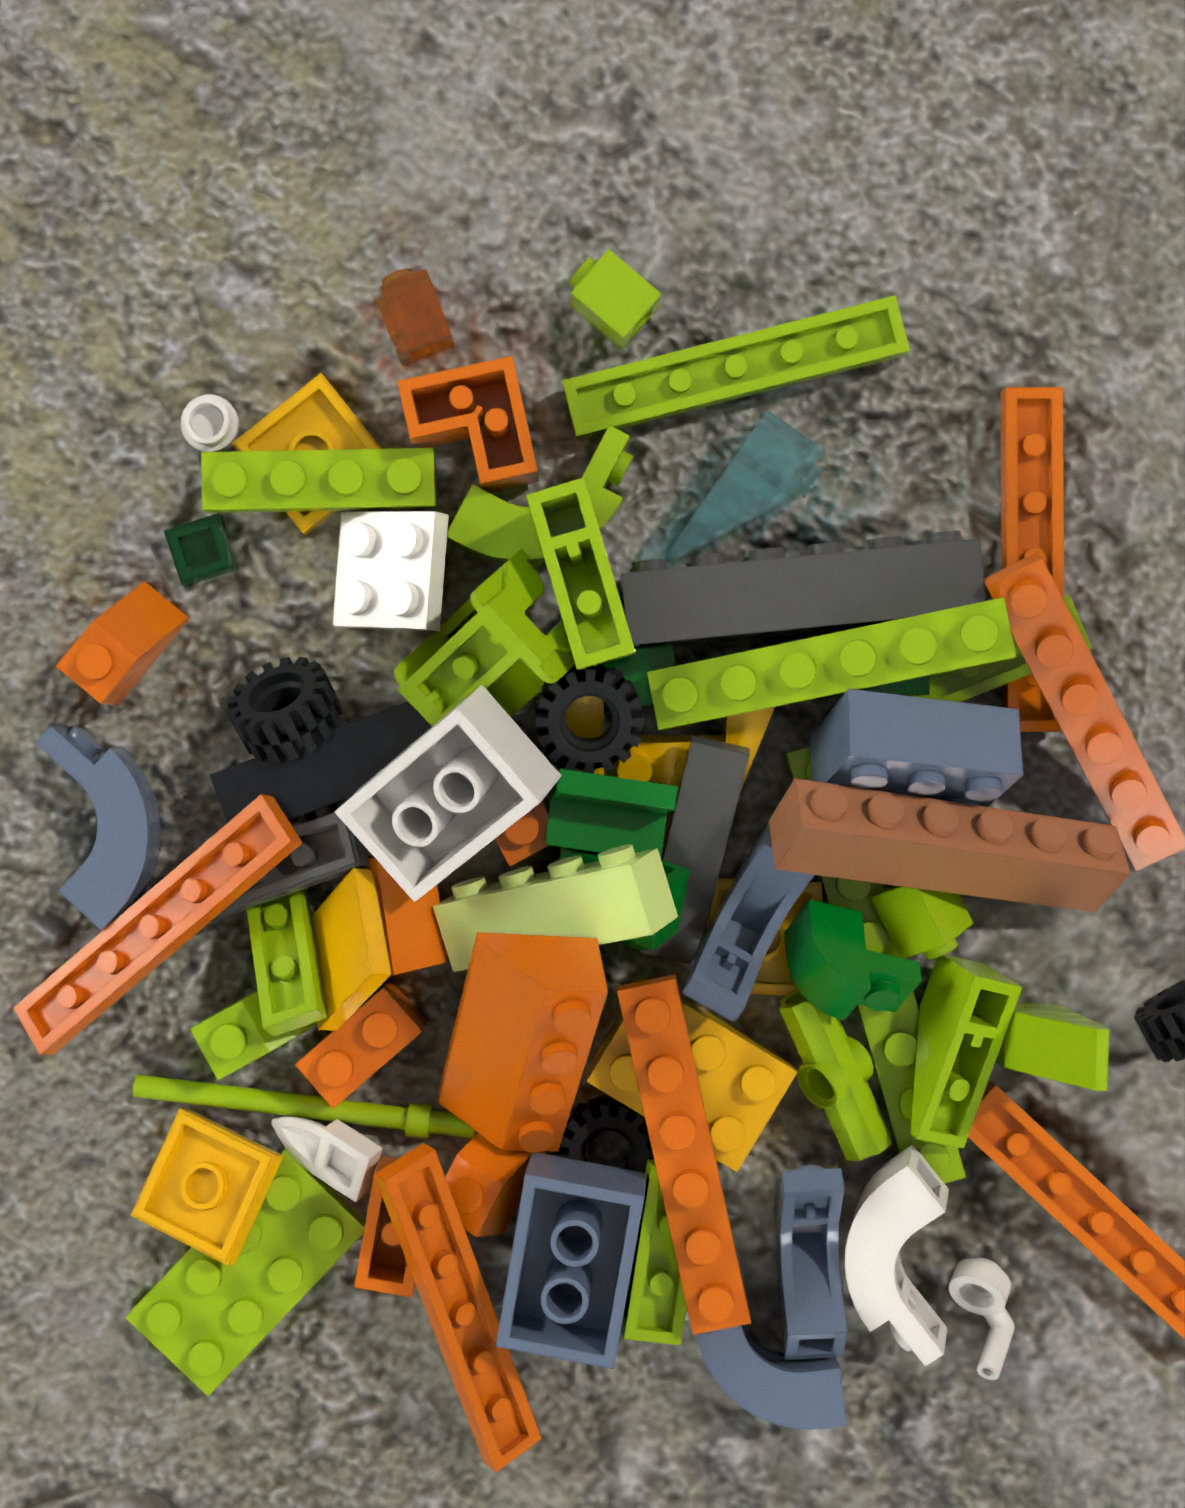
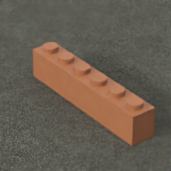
M795 778L768 821L775 870L1097 912L1131 874L1117 826Z

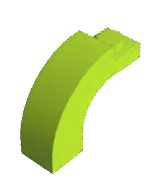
M609 425L582 476V478H585L601 533L614 520L623 503L622 497L607 490L606 487L609 482L617 487L620 485L634 458L633 455L626 452L630 435ZM472 484L447 531L449 543L481 559L498 564H505L520 549L530 557L527 561L531 565L546 564L530 507L510 504Z

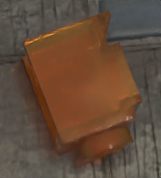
M412 268L401 269L381 280L382 286L380 288L384 297L377 299L376 302L394 347L397 346L396 354L402 367L455 347L451 331L426 269L416 273Z

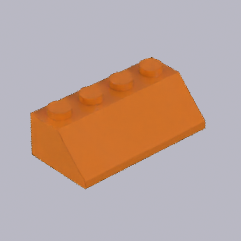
M477 932L440 1082L438 1102L500 1150L526 1151L529 1153L559 1151L608 994L597 938Z

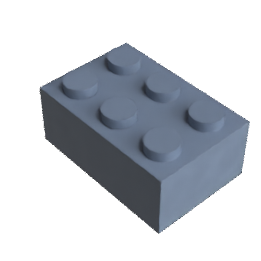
M847 689L810 736L811 781L988 807L1023 776L1019 709Z
M531 1153L524 1177L496 1347L614 1369L644 1203L647 1173L542 1153Z

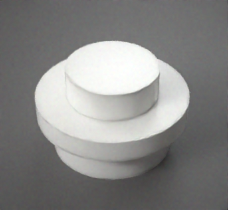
M211 394L202 395L190 401L183 410L181 430L187 442L195 449L202 452H220L228 448L235 441L239 432V417L234 407L224 398Z

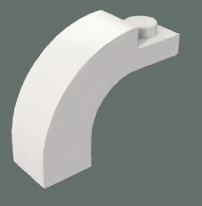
M912 1144L885 1163L864 1188L857 1203L845 1249V1272L853 1304L868 1330L871 1332L889 1320L891 1332L898 1344L908 1352L913 1350L924 1366H927L944 1355L947 1327L907 1277L901 1263L900 1249L912 1234L945 1213L949 1189Z

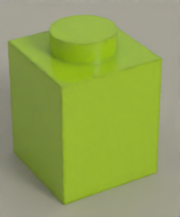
M609 248L598 261L589 257L579 267L569 283L574 288L571 292V308L622 351L659 309L662 295Z
M887 885L871 897L900 958L905 959L924 953L926 959L931 960L945 955L958 946L955 938L974 924L960 894Z

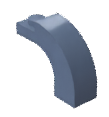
M75 725L70 730L66 726H50L35 743L85 789L92 800L97 816V834L91 853L81 867L58 891L100 930H104L141 897L154 872L161 842V823L156 797L144 771L125 748H109L100 757L97 755L101 749L100 744L82 728Z
M769 823L750 850L711 919L689 965V968L692 970L682 991L683 994L733 1022L736 1021L745 1009L763 959L778 929L795 901L814 877L812 874L775 870Z
M804 1165L793 1171H782L781 1178L776 1179V1263L785 1360L843 1357L847 1326L841 1289L838 1242L839 1220L844 1196L841 1168L824 1169L818 1165Z
M743 1325L696 1334L702 1358L717 1384L734 1402L749 1413L770 1423L794 1429L811 1430L847 1426L841 1370L836 1358L785 1360L784 1353L775 1352L756 1342Z

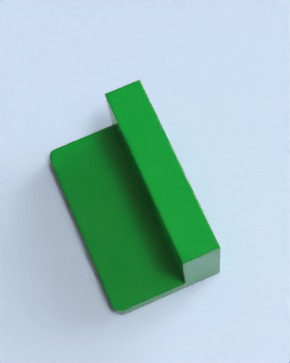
M566 769L558 770L562 776L551 789L544 839L547 846L600 854L615 847L632 844L635 853L658 848L660 858L662 857L667 815L675 810L678 786Z

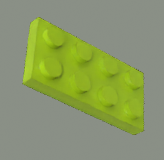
M286 1148L280 1153L284 1157L236 1264L227 1266L191 1247L125 1317L207 1396L224 1381L364 1233L366 1220L327 1183L306 1170Z

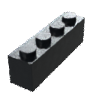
M407 701L331 729L330 731L333 736L327 742L317 739L315 743L318 749L308 753L307 749L303 748L298 751V759L289 761L286 754L282 755L280 763H271L268 757L263 761L253 758L209 775L227 823L260 794L273 796L289 821L304 816L306 822L334 813L338 809L337 803L348 800L358 789L432 726Z

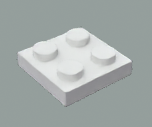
M436 511L341 512L333 626L359 629L440 631L449 515Z

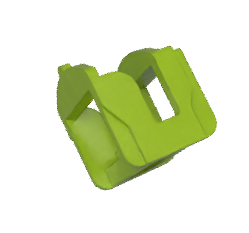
M522 549L472 592L471 597L440 627V631H435L395 667L394 676L400 685L397 690L431 726L435 725L481 685L487 689L507 714L512 717L541 691V687L545 682L556 683L575 664L563 620L544 635L525 614V610L542 595L544 584L540 575L527 561L530 557ZM476 610L478 613L450 639L448 635Z

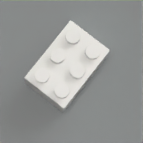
M481 685L358 789L335 813L408 896L416 902L537 806L562 775L487 689Z

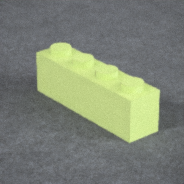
M628 844L598 854L599 861L584 864L582 856L578 855L549 864L547 866L549 872L534 874L532 866H527L500 875V882L487 885L485 877L482 876L453 885L451 887L453 896L433 906L453 972L468 970L477 932L597 938L598 945L653 935L678 917L658 848L635 853L633 845Z

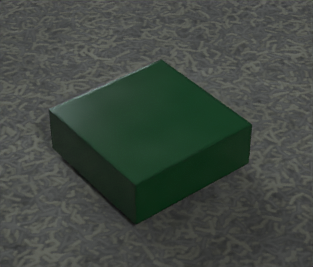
M219 513L164 530L182 586L187 587L239 570L223 517Z

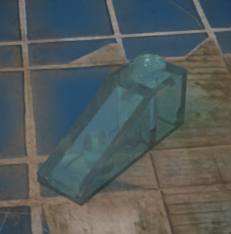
M767 410L669 549L665 559L672 565H675L785 506L794 493L804 499L824 471L815 463L825 450Z

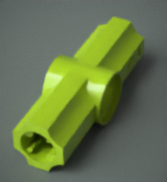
M799 990L789 993L779 1001L781 1005L779 1010L803 1062L797 1070V1080L800 1089L812 1104L824 1109L846 1160L862 1161L867 1157L882 1153L892 1144L890 1140L891 1134L867 1082L873 1075L874 1070L869 1053L859 1041L846 1035L840 1019L829 1016L817 1009Z

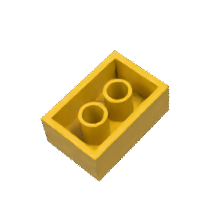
M644 973L640 981L654 978ZM680 995L716 1160L738 1172L798 1072L788 1059ZM621 1012L587 1067L586 1082L644 1116Z

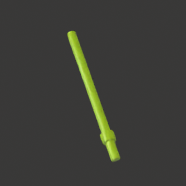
M141 1074L136 1075L133 1085V1097L332 1122L338 1119L348 1124L405 1130L406 1137L429 1139L430 1134L472 1139L476 1133L474 1129L453 1113L433 1111L432 1104L410 1102L409 1107L343 1100L333 1109L320 1096Z

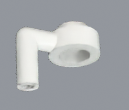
M964 1259L955 1267L949 1284V1293L958 1305L969 1312L983 1315L989 1324L990 1330L976 1370L985 1379L997 1380L1015 1329L1014 1322L1005 1308L1011 1290V1282L1006 1273L989 1259Z

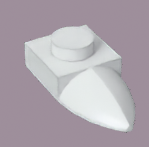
M284 1116L272 1119L271 1124L284 1147L311 1174L354 1202H357L369 1192L374 1171L381 1156L382 1147L338 1119L328 1126L300 1117Z

